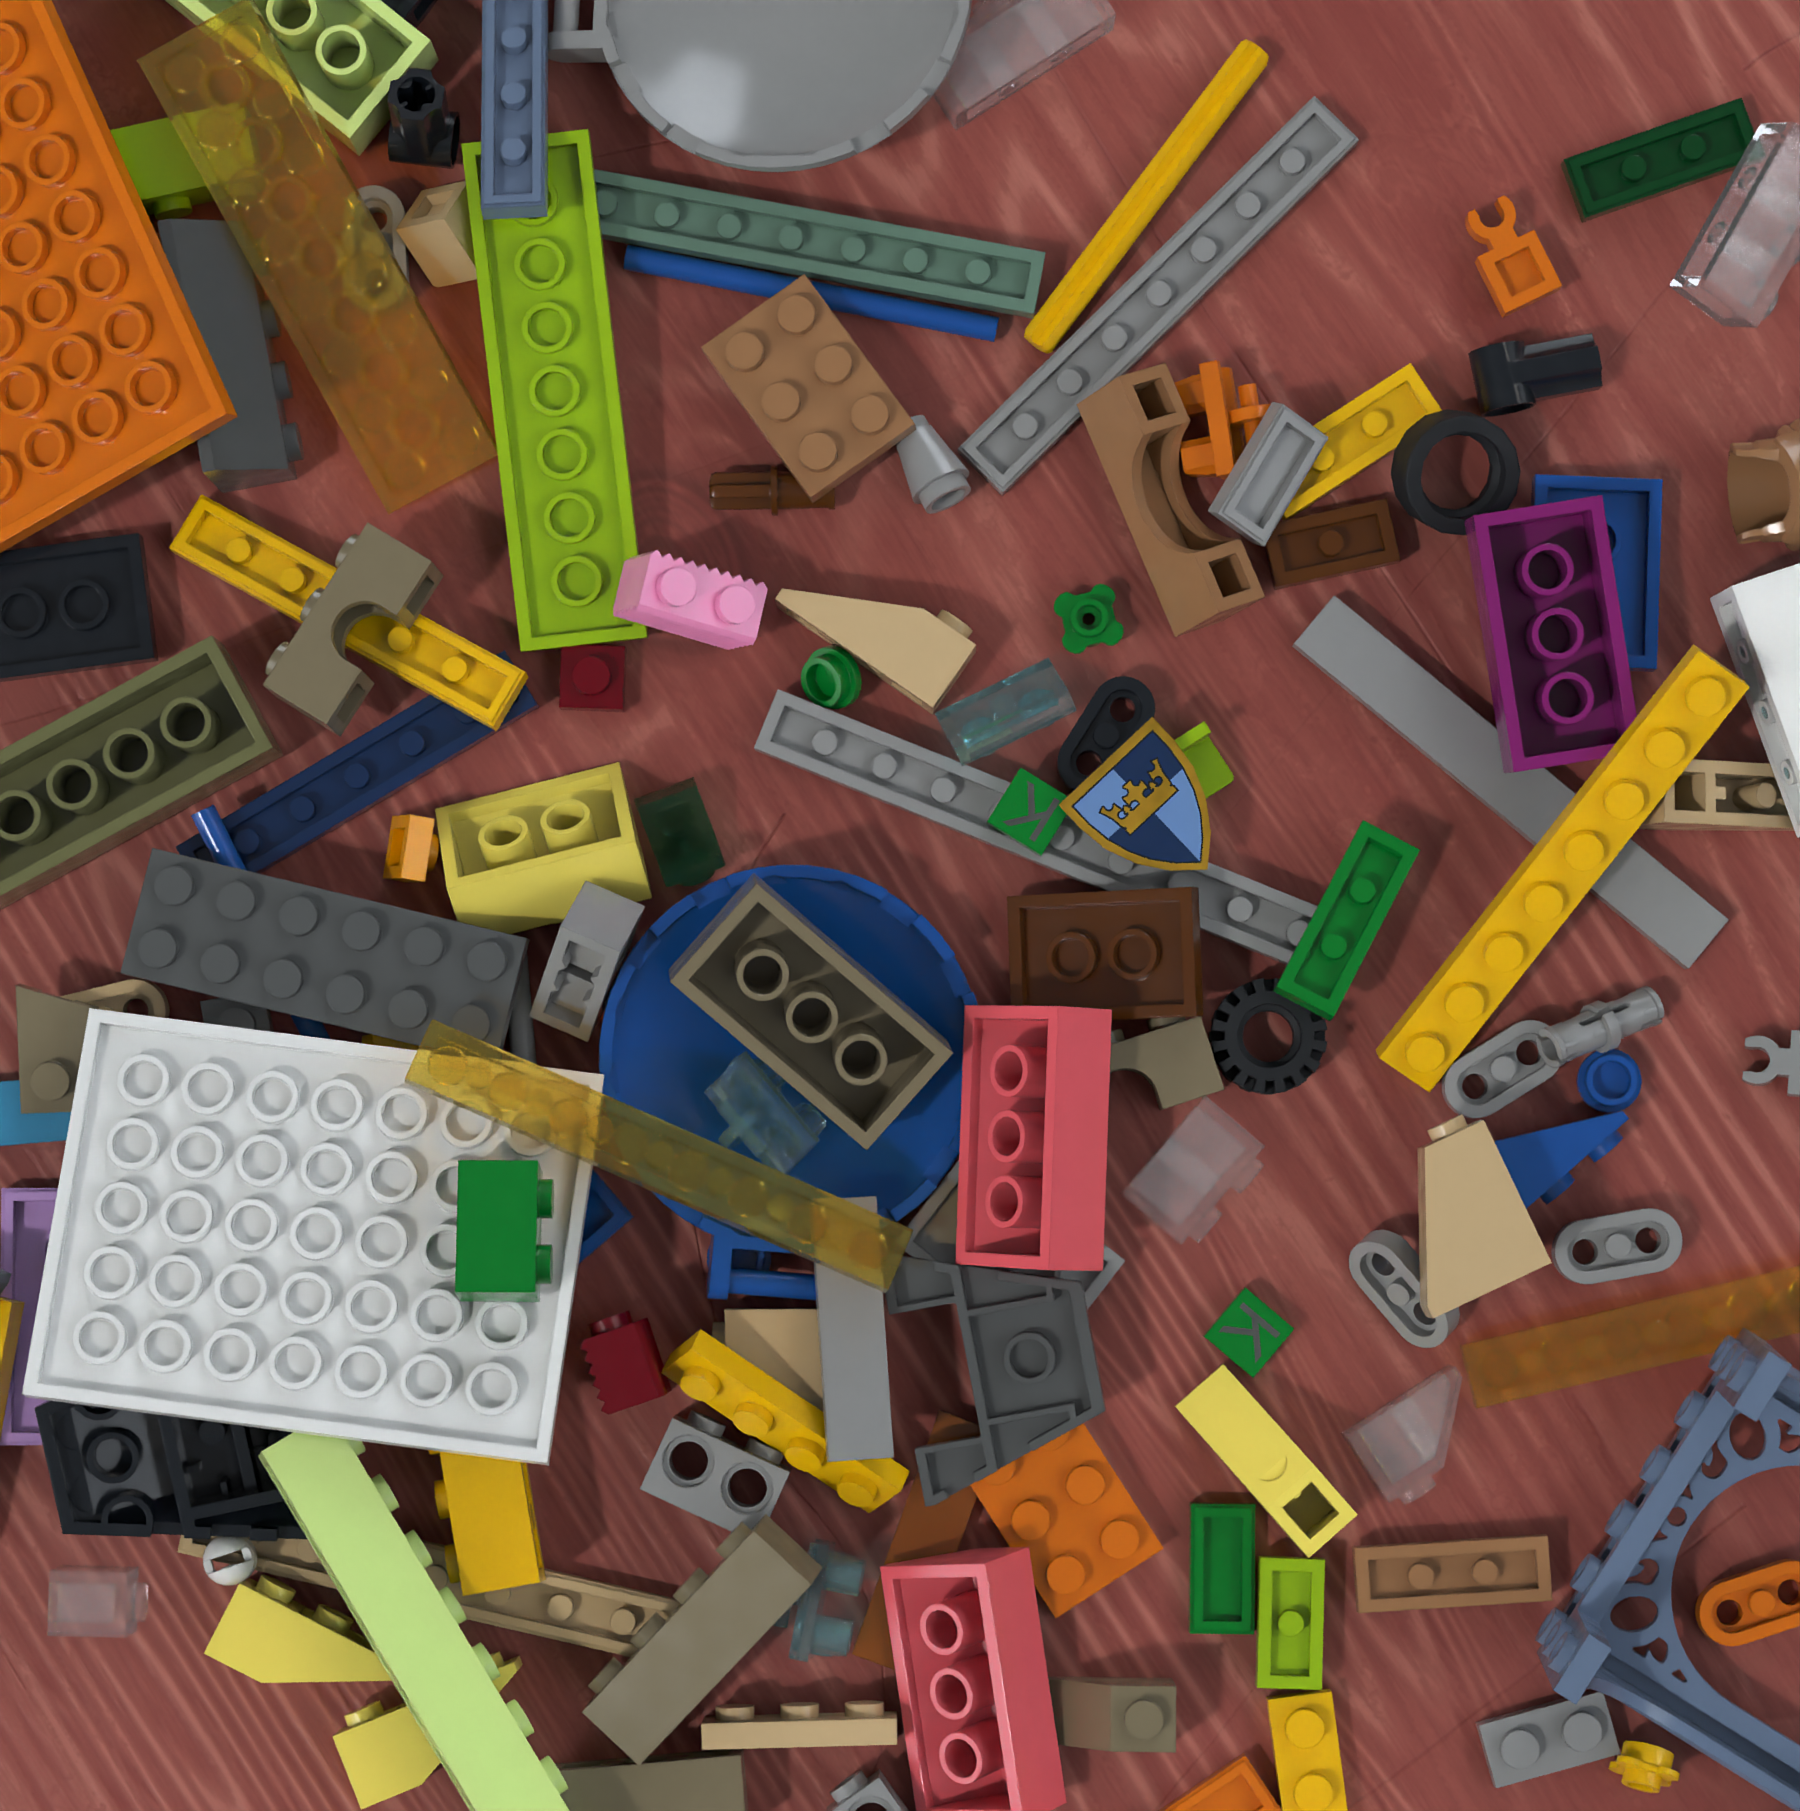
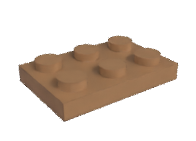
M805 274L701 347L706 358L812 503L916 430L913 420Z

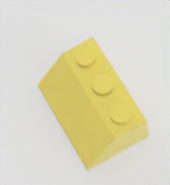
M619 762L435 809L446 887L458 922L507 934L548 924L562 923L585 881H589L635 902L652 898L644 856Z

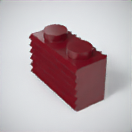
M630 1310L588 1324L592 1337L584 1339L580 1349L588 1352L584 1361L592 1364L588 1373L596 1377L592 1386L600 1389L597 1399L604 1402L601 1409L602 1412L610 1415L665 1396L672 1391L668 1377L661 1373L664 1365L648 1317L633 1322Z

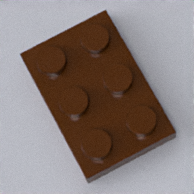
M1198 887L1007 896L1011 1006H1067L1111 1009L1112 1020L1203 1017Z

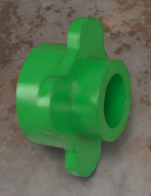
M1097 584L1092 588L1091 592L1080 595L1064 592L1055 600L1054 612L1062 618L1065 631L1062 644L1068 652L1081 654L1085 651L1086 647H1094L1101 643L1107 646H1114L1122 639L1124 628L1115 619L1112 605L1116 596L1109 586ZM1087 613L1095 617V622L1091 625H1086L1083 622L1082 618Z

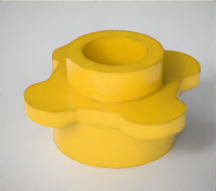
M1638 1741L1623 1742L1621 1755L1617 1756L1616 1762L1610 1761L1608 1768L1612 1772L1623 1775L1621 1780L1623 1785L1648 1793H1659L1661 1786L1670 1787L1671 1782L1678 1781L1680 1775L1679 1772L1672 1769L1675 1756L1672 1752L1656 1745Z

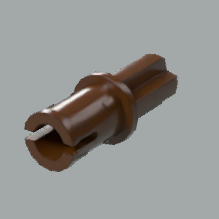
M771 465V471L715 472L711 474L709 480L710 504L715 510L771 509L772 516H778V509L829 508V510H835V488L812 503L790 471H778L777 465Z

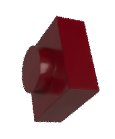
M604 645L561 647L559 708L561 710L624 712L626 647Z

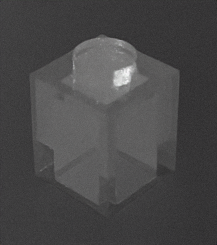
M61 1565L49 1570L47 1636L127 1637L136 1632L137 1622H144L146 1620L148 1610L147 1583L138 1582L139 1567Z

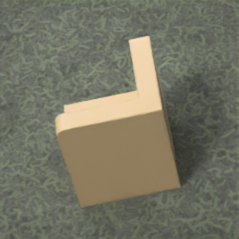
M466 181L422 190L396 228L397 233L433 286L443 287L476 280Z

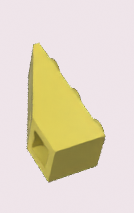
M1224 1364L1219 1366L1175 1405L1192 1427L1308 1558L1358 1515Z
M261 1575L258 1582L248 1578L239 1583L204 1654L260 1683L392 1681L367 1638L350 1629L353 1623L350 1617L323 1604H319L316 1611L292 1600L296 1593L292 1587L267 1575Z
M500 1651L490 1654L501 1675L492 1681L498 1692L504 1688L523 1665L520 1656L504 1662ZM376 1701L344 1715L347 1726L341 1728L332 1736L361 1810L422 1785L441 1763L405 1703L384 1711L381 1702Z

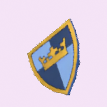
M1153 717L1142 725L1058 805L1082 831L1104 849L1133 863L1169 871L1208 870L1211 829L1205 794L1191 762L1175 740Z

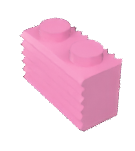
M658 550L633 556L624 561L613 607V616L730 650V648L734 649L735 647L739 648L744 647V645L754 644L768 589L764 582L754 583L752 578L743 580L741 575L731 576L729 571L720 573L717 567L708 570L705 564L696 566L693 560L684 562L682 557L673 559L670 553L661 555Z

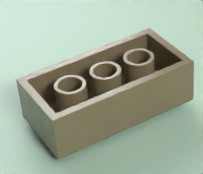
M755 873L749 877L668 969L670 982L866 1150L869 1149L953 1054L946 1038Z

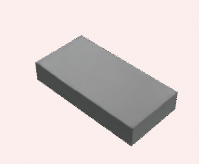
M1272 402L1209 507L1208 512L1253 544L1265 546L1329 437L1284 404Z

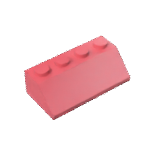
M965 1005L955 1264L1036 1270L1103 1271L1111 1009L1067 1006Z
M1029 1547L976 1548L880 1566L916 1811H1051L1066 1804Z

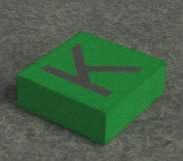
M1020 768L987 820V824L1041 857L1067 816L1058 806L1067 795L1025 769Z
M1243 1287L1203 1336L1254 1378L1292 1333L1294 1328L1246 1287Z

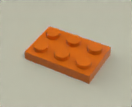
M1084 1423L970 1485L1009 1547H1029L1034 1585L1055 1619L1164 1549Z

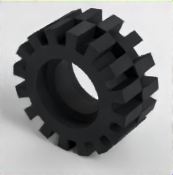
M1277 978L1252 980L1229 993L1221 1001L1218 1009L1215 1010L1211 1020V1031L1209 1032V1043H1211L1215 1062L1223 1072L1222 1075L1229 1082L1232 1081L1238 1085L1240 1089L1247 1092L1260 1093L1261 1095L1286 1092L1307 1081L1306 1079L1321 1064L1320 1059L1322 1054L1325 1053L1327 1041H1325V1031L1327 1030L1325 1019L1273 992L1279 980ZM1257 1013H1277L1291 1027L1293 1036L1291 1047L1287 1054L1277 1061H1260L1254 1058L1244 1045V1027L1247 1021Z

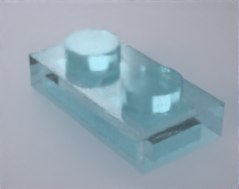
M1046 658L935 712V716L960 764L965 766L981 757L991 755L999 748L1038 729L1046 728L1055 721L1077 710L1070 692L1050 659Z

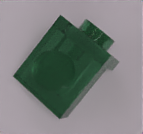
M694 777L634 799L666 887L676 884L681 886L700 884L711 878L715 870L726 865Z

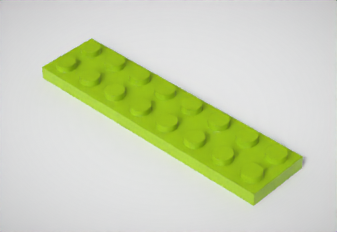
M588 129L548 133V217L484 220L481 211V141L462 143L520 651L532 652L561 647L649 638L646 625L613 616V607L624 561L639 555L590 132Z

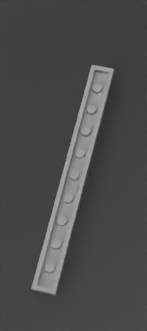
M779 689L776 692L754 746V750L1102 891L1198 887L1200 930L1286 965L1317 907L1314 904L1209 862L1208 870L1176 871L1133 863L1104 849L1082 831L1068 815L1040 857L987 824V820L1011 784L1010 782Z

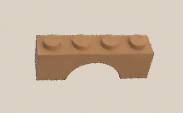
M1166 363L1118 376L1076 404L1174 636L1178 637L1222 622L1265 597L1241 538L1225 537L1209 529L1195 514L1185 495L1179 471V451L1190 419Z

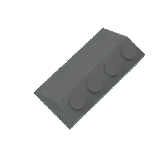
M165 219L158 221L162 248L238 415L237 418L197 440L202 472L222 493L296 480L297 475L294 461L304 460V451L297 423L287 424L283 400L293 398V390L286 361L276 362L272 338L281 337L282 330L275 300H265L261 277L271 275V269L263 237L254 239L252 232L244 221Z

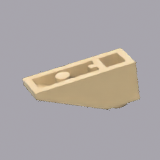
M784 588L781 589L775 598L776 606L781 611L829 644L846 650L858 664L932 715L976 653V644L968 639L973 630L960 619L943 609L936 617L924 608Z
M1693 759L1638 828L1648 830L1794 831L1770 764Z

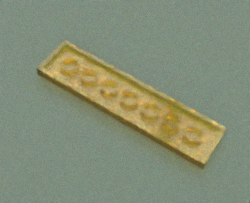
M241 0L139 58L137 61L387 513L390 514L497 456L496 440L254 0Z

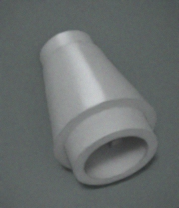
M916 415L910 417L915 423L916 430L898 442L896 448L913 502L922 504L927 513L933 514L956 505L970 493L971 487L966 480L969 476V470L935 429L929 425L925 416Z

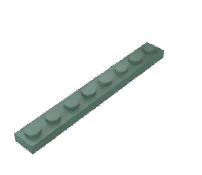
M594 169L601 233L604 240L802 276L805 274L809 278L1031 319L1034 318L1046 252Z

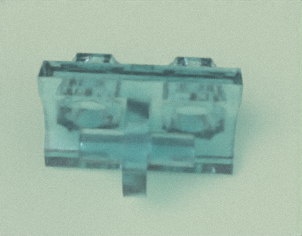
M745 1051L729 1063L725 1072L704 1093L730 1125L718 1138V1142L726 1151L730 1150L743 1141L754 1156L763 1162L778 1181L790 1173L820 1141L817 1136L826 1127V1120L812 1104L802 1102L793 1108L779 1091L786 1084V1081L760 1058L753 1060Z
M822 1539L810 1542L808 1554L823 1568L812 1585L793 1604L798 1605L788 1656L790 1659L808 1662L814 1655L847 1656L850 1652L855 1620L822 1614L826 1590L857 1597L860 1595L866 1561L848 1553L834 1550L836 1542ZM791 1607L773 1626L787 1628Z

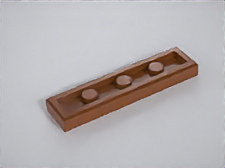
M939 1410L926 1445L981 1435L979 1424ZM917 1469L883 1565L957 1552L977 1498L972 1487L969 1485L940 1503L925 1507L919 1470ZM880 1572L855 1641L852 1655L895 1670Z

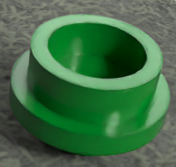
M830 645L816 650L811 654L801 671V684L806 696L811 702L821 707L841 709L854 703L860 694L862 679L859 667L854 658L841 647Z

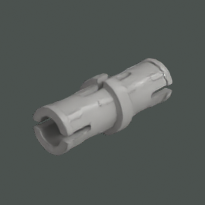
M1648 986L1638 988L1636 991L1614 1001L1605 1003L1598 1000L1583 1006L1579 1015L1540 1029L1538 1031L1540 1035L1536 1036L1537 1048L1543 1060L1553 1068L1560 1067L1579 1056L1595 1050L1600 1053L1608 1052L1617 1048L1624 1037L1661 1024V1018L1664 1017L1663 1004L1658 994Z

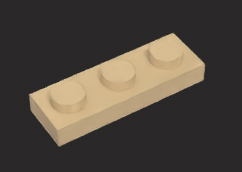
M877 1700L845 1702V1712L819 1713V1703L815 1702L780 1704V1714L754 1715V1705L724 1704L715 1706L716 1716H704L701 1723L702 1750L897 1745L898 1740L897 1711H884L883 1701Z

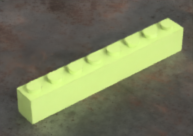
M293 1432L261 1451L258 1456L469 1811H569L560 1796L561 1793L568 1790L567 1783L550 1756L547 1755L541 1760L538 1759L526 1737L534 1733L528 1717L515 1699L505 1704L492 1682L501 1676L495 1662L481 1642L471 1647L460 1629L459 1624L467 1620L458 1600L448 1586L439 1591L436 1589L425 1570L426 1567L433 1564L425 1545L414 1530L404 1535L391 1513L399 1508V1504L389 1485L381 1474L370 1478L357 1457L366 1451L363 1442Z

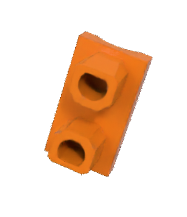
M1215 360L1200 363V374L1175 382L1189 418L1207 415L1210 433L1208 437L1181 442L1180 451L1183 470L1186 475L1190 477H1219L1226 480L1244 450L1242 429L1244 428L1247 444L1271 404L1259 405L1256 384L1251 383L1238 386L1241 408H1238L1232 368L1221 367L1220 361Z

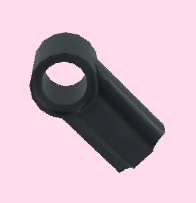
M409 68L404 76L390 82L387 100L391 116L388 137L389 161L453 169L459 146V112L449 111L445 87L435 81L430 70Z
M1592 333L1527 346L1524 345V341L1501 342L1484 346L1468 353L1481 417H1495L1516 413L1534 407L1536 401L1595 391L1603 386L1599 349Z

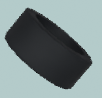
M1446 409L1425 415L1406 430L1394 450L1391 478L1395 496L1408 515L1441 533L1466 535L1464 523L1466 519L1473 515L1504 511L1509 508L1517 494L1521 470L1516 448L1503 429L1471 412ZM1453 435L1469 436L1479 442L1488 455L1490 466L1487 483L1479 496L1466 507L1459 509L1441 508L1432 503L1423 491L1421 484L1423 462L1432 447L1443 438Z

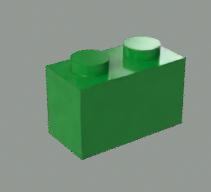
M458 1160L455 1293L461 1302H540V1284H552L553 1248L552 1244H541L542 1219H553L554 1180L542 1179L543 1172L538 1160Z

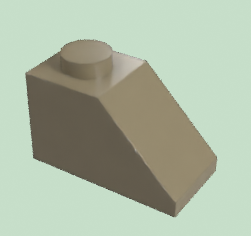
M1048 1677L1058 1745L1109 1752L1176 1753V1685L1172 1678Z

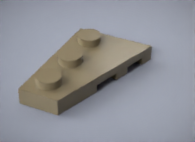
M17 984L15 988L21 1114L71 1112L89 1008L99 1009V1007L78 1000L72 1001L42 992L41 989L24 984Z

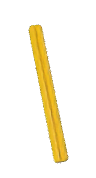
M1247 39L1239 43L1025 328L1024 337L1032 346L1047 354L1055 349L1265 69L1269 56L1261 47Z

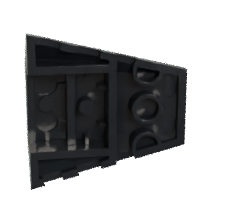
M50 1400L35 1407L63 1534L151 1537L152 1534L184 1535V1538L210 1539L211 1536L250 1537L249 1540L277 1541L278 1538L307 1539L258 1457L261 1451L293 1432Z

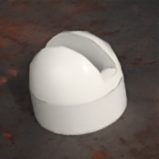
M218 1536L207 1545L203 1554V1566L206 1574L215 1583L223 1586H233L245 1581L252 1575L257 1565L255 1546L247 1537ZM238 1550L242 1551L245 1562L228 1565L216 1571L212 1559Z

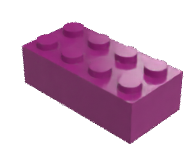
M1602 495L1473 515L1466 519L1464 523L1504 773L1605 758L1637 717Z

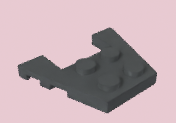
M893 1254L880 1256L881 1273L889 1315L950 1303L956 1304L981 1435L917 1446L915 1448L925 1507L940 1503L954 1493L989 1476L1001 1467L1030 1451L1036 1450L1106 1410L1082 1281L971 1265H959Z

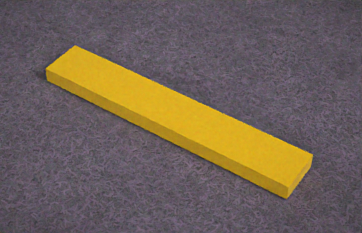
M202 494L169 547L174 554L301 624L303 621H301L300 615L307 599L316 589L320 587L325 589L337 570L334 566ZM419 614L410 630L389 617H366L352 627L345 642L346 649L495 731L499 729L529 678L525 671Z

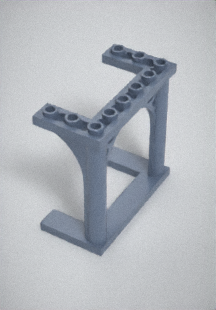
M1743 1327L1736 1339L1727 1335L1714 1352L1708 1368L1714 1371L1711 1379L1702 1393L1692 1390L1685 1398L1674 1418V1423L1680 1426L1667 1448L1658 1444L1652 1450L1639 1473V1477L1645 1481L1632 1503L1623 1499L1617 1505L1604 1529V1532L1609 1534L1610 1538L1597 1557L1589 1553L1582 1560L1570 1582V1587L1576 1590L1563 1611L1556 1607L1550 1611L1540 1626L1535 1641L1541 1644L1537 1654L1552 1689L1574 1704L1578 1703L1586 1689H1592L1611 1696L1792 1810L1800 1811V1744L1737 1706L1704 1680L1684 1651L1678 1637L1672 1611L1671 1586L1676 1557L1684 1537L1701 1511L1725 1489L1744 1478L1772 1468L1800 1466V1445L1790 1451L1779 1448L1781 1431L1778 1424L1779 1419L1790 1425L1785 1431L1788 1435L1800 1436V1371L1792 1367V1364L1765 1340ZM1740 1413L1755 1422L1759 1420L1764 1430L1763 1448L1753 1458H1744L1737 1454L1730 1441L1729 1430L1731 1422ZM1716 1442L1720 1453L1726 1459V1464L1718 1475L1709 1477L1703 1474L1701 1464L1703 1462L1707 1466L1711 1464L1713 1459L1711 1447ZM1687 1485L1689 1486L1691 1497L1682 1494ZM1674 1507H1680L1685 1511V1519L1680 1524H1672L1668 1521L1667 1516ZM1658 1530L1666 1535V1537L1653 1539ZM1652 1559L1657 1563L1658 1570L1649 1583L1627 1581L1629 1577L1638 1575L1644 1569V1565L1639 1563V1561ZM1641 1596L1649 1598L1656 1604L1657 1614L1653 1621L1639 1629L1626 1630L1618 1628L1610 1619L1613 1607L1628 1597ZM1658 1637L1667 1644L1666 1655L1662 1661H1658L1651 1654L1649 1648L1646 1649L1645 1655H1641L1633 1649V1647L1647 1645ZM1680 1669L1685 1680H1681L1672 1673Z

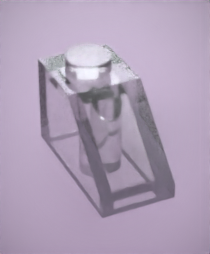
M1446 1365L1341 1433L1382 1499L1388 1503L1399 1497L1402 1503L1406 1505L1421 1497L1436 1485L1431 1476L1444 1468L1463 1379L1455 1366Z

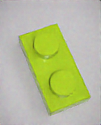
M1258 1556L1255 1686L1257 1688L1322 1690L1324 1558Z

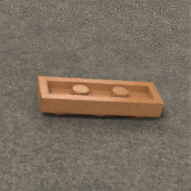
M1545 1534L1352 1546L1356 1611L1358 1613L1553 1601L1548 1536Z

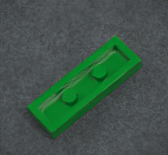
M1363 820L1355 832L1273 992L1331 1021L1420 849Z

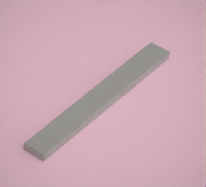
M1314 96L958 448V453L1003 496L1082 418L1076 404L1118 376L1125 375L1358 144L1359 139Z
M1335 595L1293 644V648L1534 846H1536L1576 793L1545 768L1504 773L1497 728ZM1629 839L1589 890L1685 970L1691 967L1729 920L1632 839Z

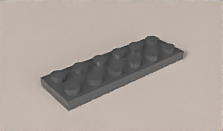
M152 848L120 973L458 1056L500 1061L530 940L516 935Z

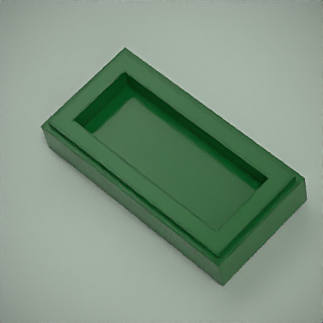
M1189 1502L1188 1632L1190 1634H1254L1255 1504Z

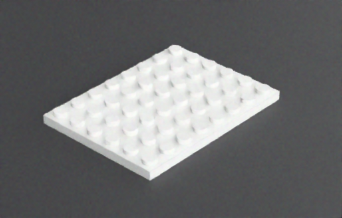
M89 1008L22 1395L27 1398L549 1466L603 1101L604 1074ZM458 1160H538L543 1172L542 1179L554 1180L553 1219H542L541 1244H552L553 1277L552 1284H540V1302H461L456 1295Z

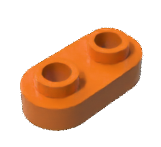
M1794 1559L1778 1560L1717 1580L1706 1586L1700 1593L1695 1606L1696 1620L1702 1632L1721 1645L1740 1646L1800 1626V1561ZM1792 1579L1798 1585V1596L1790 1603H1783L1779 1599L1778 1588L1782 1582ZM1725 1600H1733L1738 1608L1736 1618L1729 1623H1721L1717 1617V1608Z

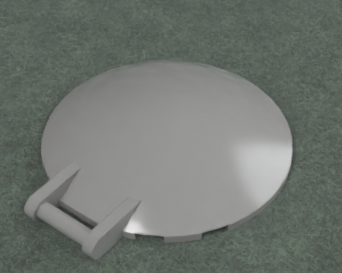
M555 0L553 32L548 33V59L562 63L608 62L618 85L639 114L661 135L682 149L703 159L727 167L749 171H801L826 166L863 152L892 135L912 119L930 100L952 67L965 37L972 0H594L592 30H578L580 0Z

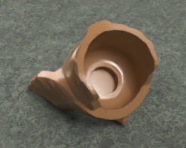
M1800 418L1795 419L1789 426L1783 425L1778 430L1776 437L1756 440L1755 442L1730 444L1727 489L1732 524L1737 543L1739 544L1758 541L1763 543L1783 542L1792 551L1800 550Z

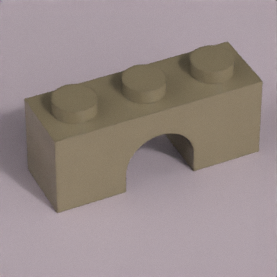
M368 522L360 535H351L342 545L335 561V566L338 569L325 589L321 587L316 589L307 599L300 615L303 623L290 643L285 641L275 649L267 663L265 673L268 677L263 683V686L276 698L341 737L375 684L360 668L348 662L345 654V642L348 633L356 623L370 616L389 617L410 630L444 577L431 560Z
M1185 1017L1146 1020L1149 1029L1148 1033L1127 1040L1124 1038L1122 1028L1111 1031L1110 1073L1126 1070L1144 1077L1153 1089L1159 1110L1224 1090L1201 1017L1186 1020Z

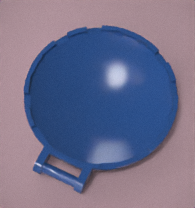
M776 865L734 873L709 883L687 895L668 909L649 927L622 965L610 991L603 1015L599 1040V1074H604L605 1076L602 1096L607 1117L621 1150L642 1182L663 1204L677 1215L704 1232L711 1234L707 1298L727 1300L729 1293L816 1300L815 1274L731 1268L732 1249L813 1255L811 1200L876 1196L878 1228L880 1231L888 1225L899 1221L919 1206L937 1188V1184L951 1168L959 1154L965 1005H978L974 992H971L967 979L954 957L955 953L922 914L919 915L902 900L890 894L887 889L859 876L836 869L811 865ZM753 873L946 1038L952 1049L953 1054L868 1150L863 1148L670 982L668 969Z

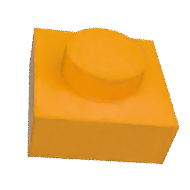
M411 814L392 816L383 879L406 883L425 882L426 873L434 869L439 852V838L437 834H433L434 818Z

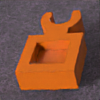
M1505 195L1497 198L1494 203L1501 217V224L1499 226H1485L1480 221L1475 209L1468 212L1465 217V226L1469 235L1475 241L1485 244L1489 250L1478 256L1474 263L1502 318L1558 292L1562 287L1535 230L1517 237L1513 229L1516 221V210L1513 203Z

